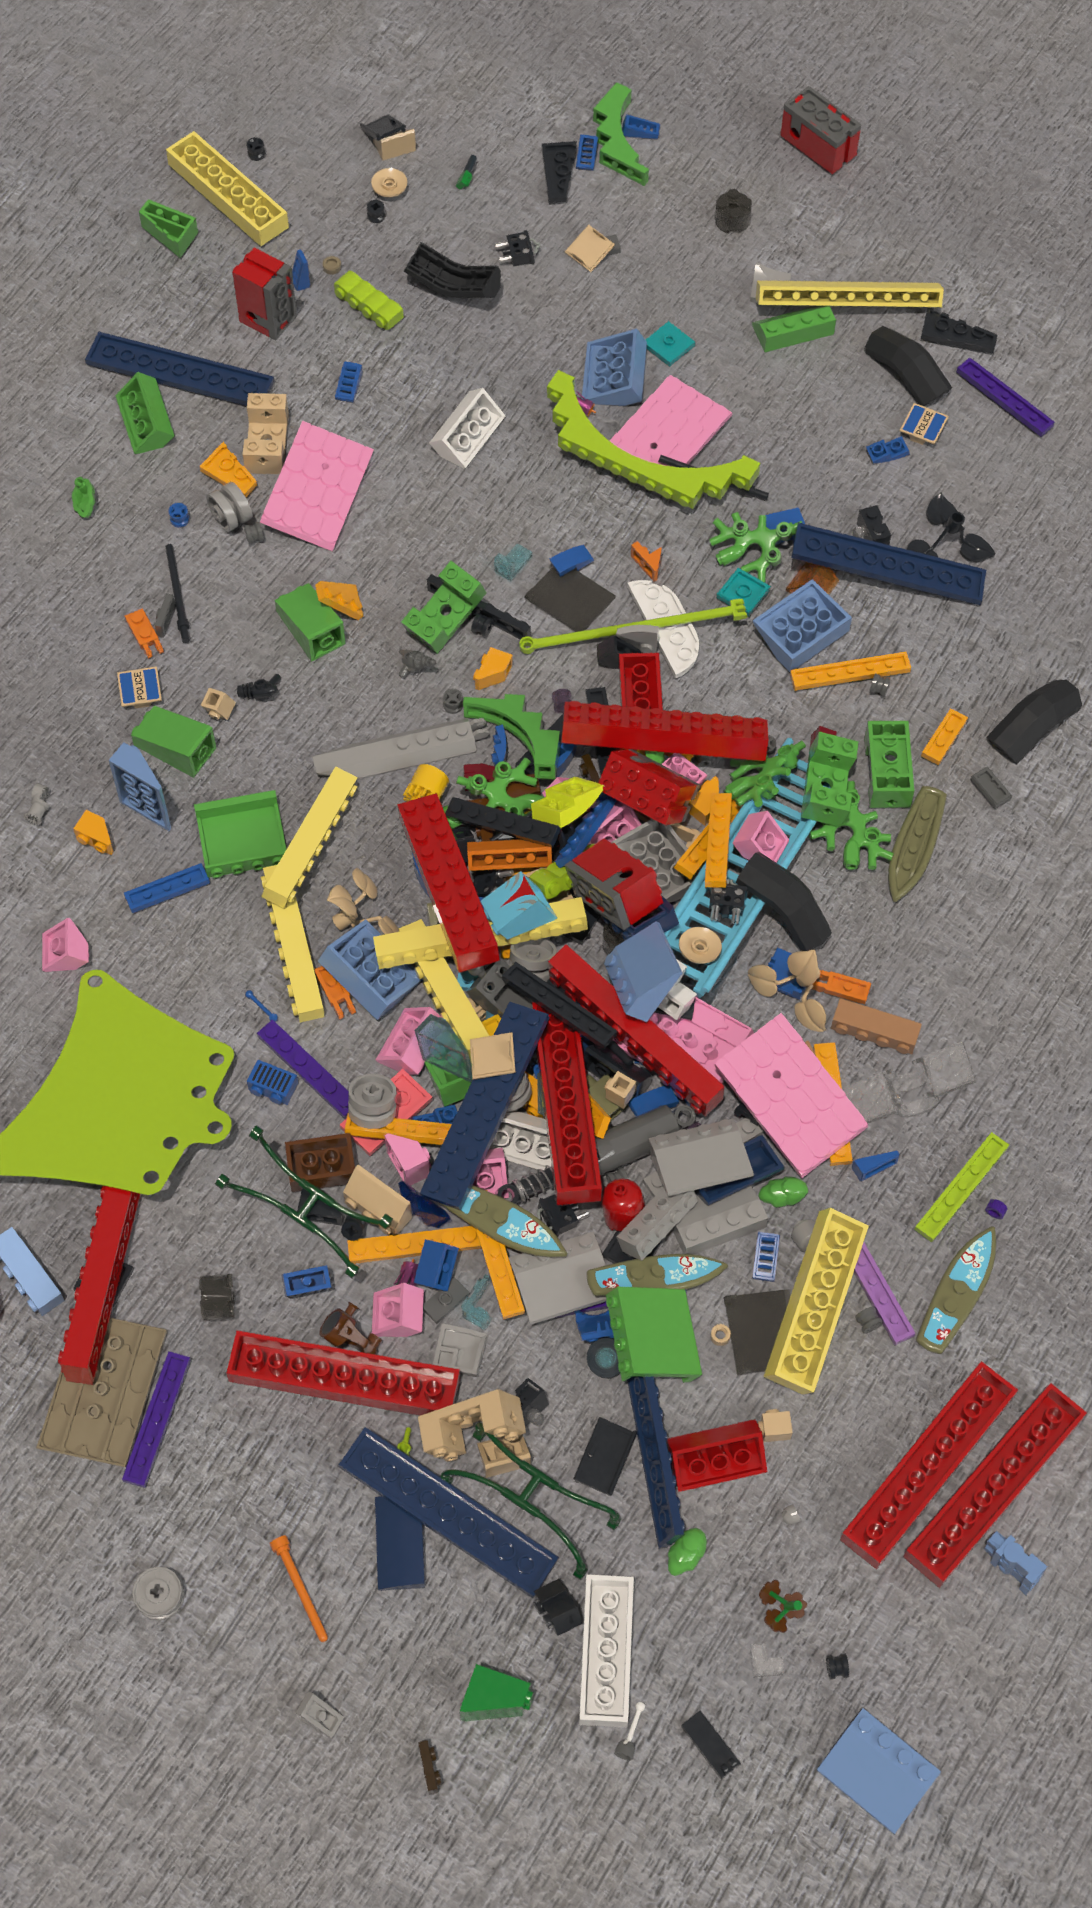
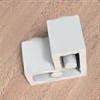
M679 960L677 962L681 968L682 975L658 1006L676 1020L689 1010L697 995L680 982L687 966Z

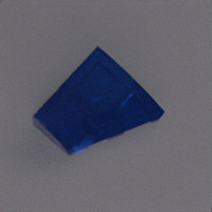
M405 1181L398 1183L401 1196L410 1202L413 1215L421 1217L423 1224L439 1228L450 1220L448 1213L430 1199L422 1197L420 1192Z

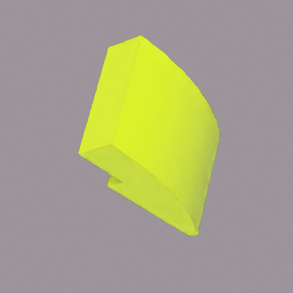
M572 777L545 789V798L531 803L532 819L558 825L562 828L580 817L596 801L603 791L604 785L579 777Z

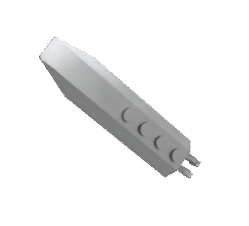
M465 718L346 745L312 756L317 775L330 776L334 768L338 767L356 776L357 779H362L421 764L477 753L475 740L488 737L489 731L487 728L479 729L486 725L484 718L473 719L471 722Z

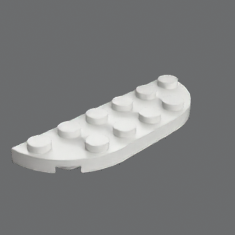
M637 580L627 583V588L644 620L686 613L678 597L666 586L663 585L661 587L652 584V581ZM692 623L659 628L658 647L675 679L687 673L698 657L699 639Z

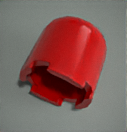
M620 1178L611 1181L603 1189L601 1203L605 1224L612 1231L614 1229L622 1231L645 1207L641 1188L630 1179Z

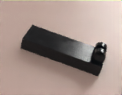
M701 1711L681 1725V1728L721 1780L740 1766L739 1760Z

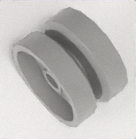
M233 482L223 485L221 492L214 490L206 496L208 506L214 518L226 532L237 528L238 522L244 524L253 517L246 497Z
M544 938L511 944L509 966L511 967L517 962L547 982L550 978L548 961L557 953V949L552 942Z
M365 1074L351 1082L348 1088V1113L353 1123L367 1129H379L393 1121L396 1115V1086L392 1080L379 1074Z

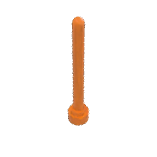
M286 1535L280 1536L270 1542L272 1551L281 1557L319 1641L326 1642L328 1635L289 1553L290 1542Z

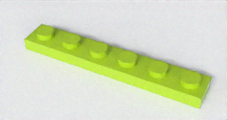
M991 1132L915 1226L914 1230L930 1242H933L1005 1153L1009 1144Z

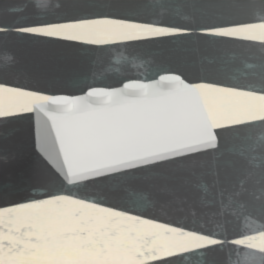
M483 388L469 391L429 444L440 457L462 468H466L504 419L505 414Z
M519 1111L506 1112L489 1149L503 1148L505 1160L542 1170L545 1169L546 1165L551 1167L546 1120Z

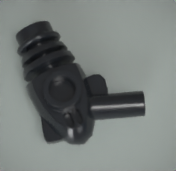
M275 674L269 681L259 679L254 684L249 682L238 685V697L244 699L255 698L265 701L278 691L276 685L281 680V676Z

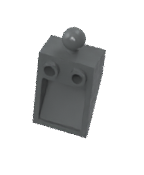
M499 957L500 961L490 963L485 970L484 965L467 970L469 974L479 977L466 993L491 1014H499L500 1018H502L509 1002L532 1009L533 1001L502 980V975L510 966L501 957Z

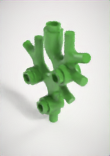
M738 512L731 515L734 521L733 527L726 526L719 518H716L713 524L720 530V534L709 539L711 545L714 546L731 538L735 540L733 546L718 551L719 553L716 554L719 565L724 564L725 566L738 560L745 553L749 545L756 543L762 548L760 558L741 566V569L745 572L756 570L758 572V579L764 583L767 567L769 565L777 566L782 561L780 550L775 547L776 542L791 539L792 535H795L798 522L794 524L792 522H781L777 525L776 529H768L766 526V516L759 515L758 527L751 531L747 522L741 520ZM739 526L744 527L742 530H738ZM783 528L787 529L786 532H781ZM775 553L776 556L771 558L770 555Z
M801 740L795 745H784L778 749L777 756L769 758L766 754V761L731 759L730 766L737 767L738 769L729 774L733 782L725 787L723 793H732V799L735 800L739 807L749 800H753L756 807L762 806L761 796L765 799H771L779 792V789L774 785L772 777L776 775L789 776L791 774V769L797 766L799 751L806 747L805 743ZM752 769H756L760 772L759 774L754 776H745L739 778L740 776H742L743 774Z
M524 758L513 769H511L510 764L501 761L497 763L493 771L494 781L487 782L486 778L480 774L472 777L469 776L468 778L458 776L456 784L466 786L465 789L469 790L473 795L484 794L487 796L489 802L486 806L492 808L503 807L505 811L521 816L525 815L523 813L524 809H531V803L545 798L537 794H524L513 798L506 792L507 785L513 781L531 786L536 785L537 778L527 776L524 773L531 763L528 758Z
M848 781L846 792L852 794L851 807L841 826L850 827L853 830V836L844 847L843 864L848 870L857 869L860 864V847L865 846L868 849V869L875 870L877 857L892 860L894 853L879 846L880 842H891V834L881 833L875 827L866 828V824L869 821L878 819L877 812L873 811L862 814L859 811L860 796L855 789V782ZM822 823L823 827L810 831L809 837L811 840L823 836L827 839V850H835V831L839 828L838 826Z

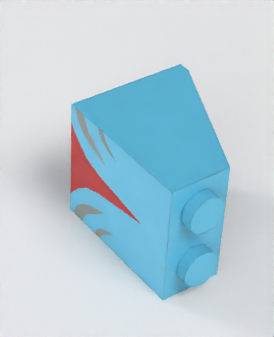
M522 871L518 872L480 901L484 907L483 910L487 919L493 922L491 927L498 936L500 934L503 935L507 940L557 919L541 889Z

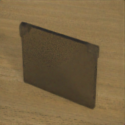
M553 567L525 594L524 598L575 632L585 631L616 598V595L576 569L560 577Z
M789 1289L723 1297L731 1333L737 1375L766 1371L790 1299Z

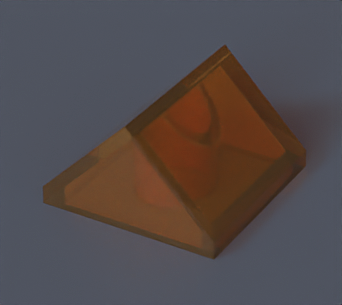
M806 562L786 587L785 591L792 594L813 579L830 595L839 583V579L831 568Z

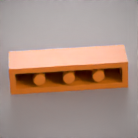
M524 839L467 842L469 871L548 867L552 863L551 847Z

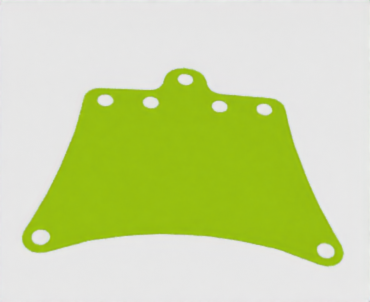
M97 969L86 972L80 980L77 1011L58 1060L31 1101L9 1126L0 1133V1176L63 1179L105 1185L145 1195L159 1192L165 1185L184 1150L193 1143H219L230 1133L232 1127L231 1118L227 1113L214 1105L213 1099L233 1061V1049L227 1044L193 1030L137 997L106 972ZM92 976H99L103 982L98 987H91L88 984V979ZM219 1053L223 1055L224 1061L220 1065H213L209 1062L210 1056ZM196 1086H202L206 1089V1095L202 1098H195L192 1096V1089ZM217 1121L223 1125V1129L220 1133L212 1134L208 1131V1125L211 1122ZM168 1137H174L178 1140V1146L174 1149H166L163 1146V1141ZM148 1171H155L158 1173L159 1179L157 1182L149 1184L144 1181V1174Z

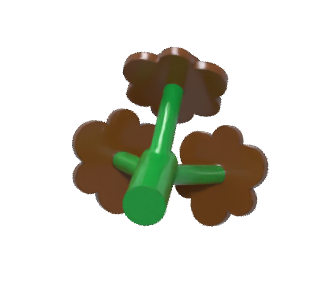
M779 1581L766 1582L759 1593L762 1604L767 1605L769 1603L772 1605L777 1600L781 1602L780 1609L782 1612L777 1609L767 1610L764 1621L774 1632L780 1631L785 1633L787 1631V1620L784 1616L786 1615L789 1619L804 1617V1609L807 1608V1602L803 1600V1595L800 1592H794L792 1595L786 1594L782 1598L779 1596L781 1592Z

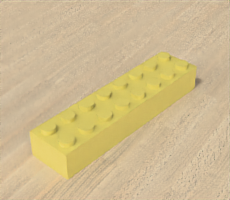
M193 131L166 149L168 165L260 246H263L289 228L287 212L196 132Z
M832 1208L819 1211L764 1374L765 1378L802 1395L814 1393L869 1227L868 1225Z

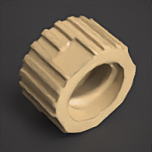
M724 1324L715 1325L711 1330L712 1343L717 1346H724L729 1342L731 1337L729 1327ZM717 1331H723L726 1336L723 1339H718L715 1334Z

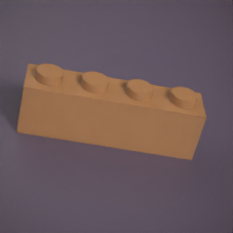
M840 998L831 1029L839 1034L855 1036L861 1041L868 1040L874 1042L880 1047L896 1049L902 1054H913L922 1023Z

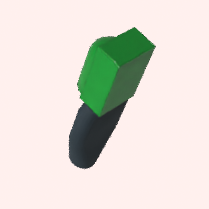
M475 155L470 156L463 173L457 181L456 187L460 190L463 187H468L473 178L470 172L477 159Z

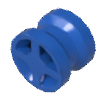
M183 503L172 504L168 510L171 524L178 528L186 526L189 522L186 505Z

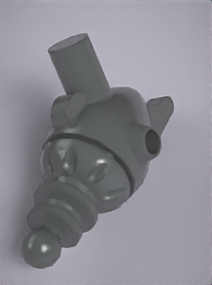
M399 650V653L403 656L402 662L404 666L398 675L404 679L409 672L413 673L416 670L436 664L435 659L425 656L420 651Z

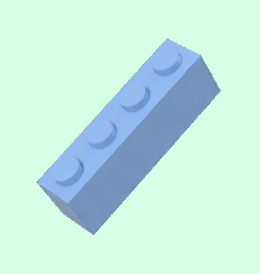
M13 1227L0 1234V1260L5 1265L2 1269L9 1279L14 1277L17 1282L15 1287L21 1295H27L29 1298L27 1303L32 1311L36 1312L38 1310L41 1316H44L64 1302L61 1292Z

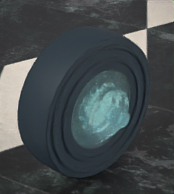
M599 1338L590 1345L587 1351V1364L590 1370L599 1377L612 1378L620 1374L614 1338Z

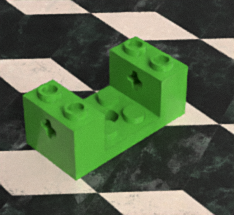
M452 561L438 575L443 584L424 608L419 611L413 607L401 621L410 634L437 654L487 593L478 580ZM444 607H451L449 615H442Z
M868 721L864 743L865 755H869L871 771L868 789L869 807L910 808L914 795L909 722ZM893 755L896 760L889 761L885 756Z
M823 732L818 733L809 750L801 810L802 818L838 827L841 826L850 812L852 794L847 793L846 790L849 770L857 759L858 741ZM821 782H827L831 788L823 787Z

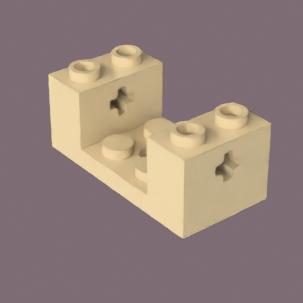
M248 393L247 413L249 428L248 439H244L243 446L244 467L250 474H280L285 463L289 416L286 394Z
M499 1389L418 1416L424 1452L433 1455L435 1458H442L445 1461L457 1460L459 1455L466 1453L462 1428L471 1427L474 1422L482 1421L484 1432L492 1434L494 1437L503 1438L505 1441L516 1440L519 1435L526 1433L520 1398Z

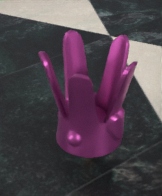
M576 391L583 398L577 397L585 415L588 417L591 412L596 413L593 410L595 403L585 399Z
M414 1259L411 1262H403L400 1274L393 1285L397 1283L401 1276L399 1284L407 1283L410 1277V1285L416 1287L414 1279L418 1264L414 1263Z

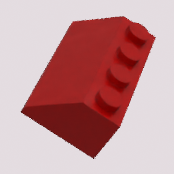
M659 653L619 654L618 669L621 707L638 706L644 709L659 708L663 710Z
M756 1419L667 1438L668 1451L671 1454V1466L675 1475L678 1492L768 1472L762 1431Z

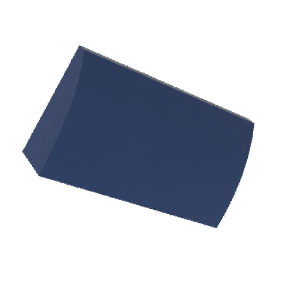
M763 1135L744 1143L754 1176L694 1190L706 1205H710L784 1170V1165Z
M382 1496L375 1497L378 1591L425 1588L422 1523Z

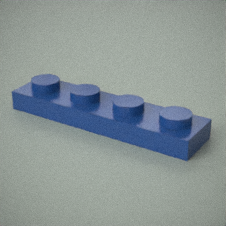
M202 863L124 892V896L131 913H135L210 884Z

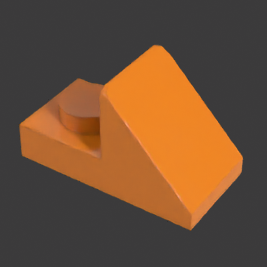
M638 541L631 545V557L653 582L657 581L662 547L649 554L648 549Z

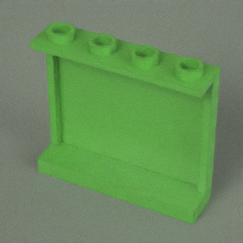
M275 790L194 804L208 878H219L227 874H240L243 871L261 870L265 867L278 865L287 849Z
M616 1287L606 1295V1305L609 1309L610 1326L613 1331L614 1347L617 1352L618 1369L621 1373L622 1381H626L632 1376L682 1377V1382H692L702 1375L685 1289Z

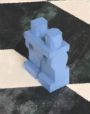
M996 1531L987 1541V1545L984 1548L993 1557L990 1563L995 1568L998 1566L1004 1574H1011L1021 1583L1019 1590L1027 1595L1041 1580L1048 1566L1031 1553L1028 1556L1024 1553L1023 1547L1015 1543L1016 1539L1010 1535L1006 1539Z

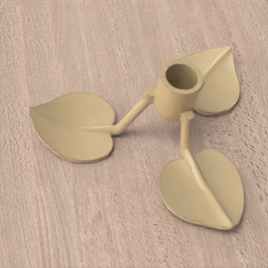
M359 868L353 870L352 876L356 885L362 890V894L354 902H352L349 892L341 885L333 887L327 898V901L334 903L341 909L339 913L332 917L335 926L339 930H343L349 925L355 927L363 922L365 919L356 921L358 914L355 906L366 894L371 899L377 897V888L374 882ZM376 916L366 919L368 922L378 921V925L384 934L399 932L398 926L388 916L383 918Z
M815 949L792 953L788 957L787 963L793 975L782 980H776L777 974L775 970L766 965H755L748 970V977L753 987L759 994L766 997H771L777 993V985L796 978L800 986L807 987L802 996V1002H798L794 1007L797 1019L810 1030L817 1032L826 1030V1014L823 1006L814 999H806L810 989L813 988V983L820 977Z

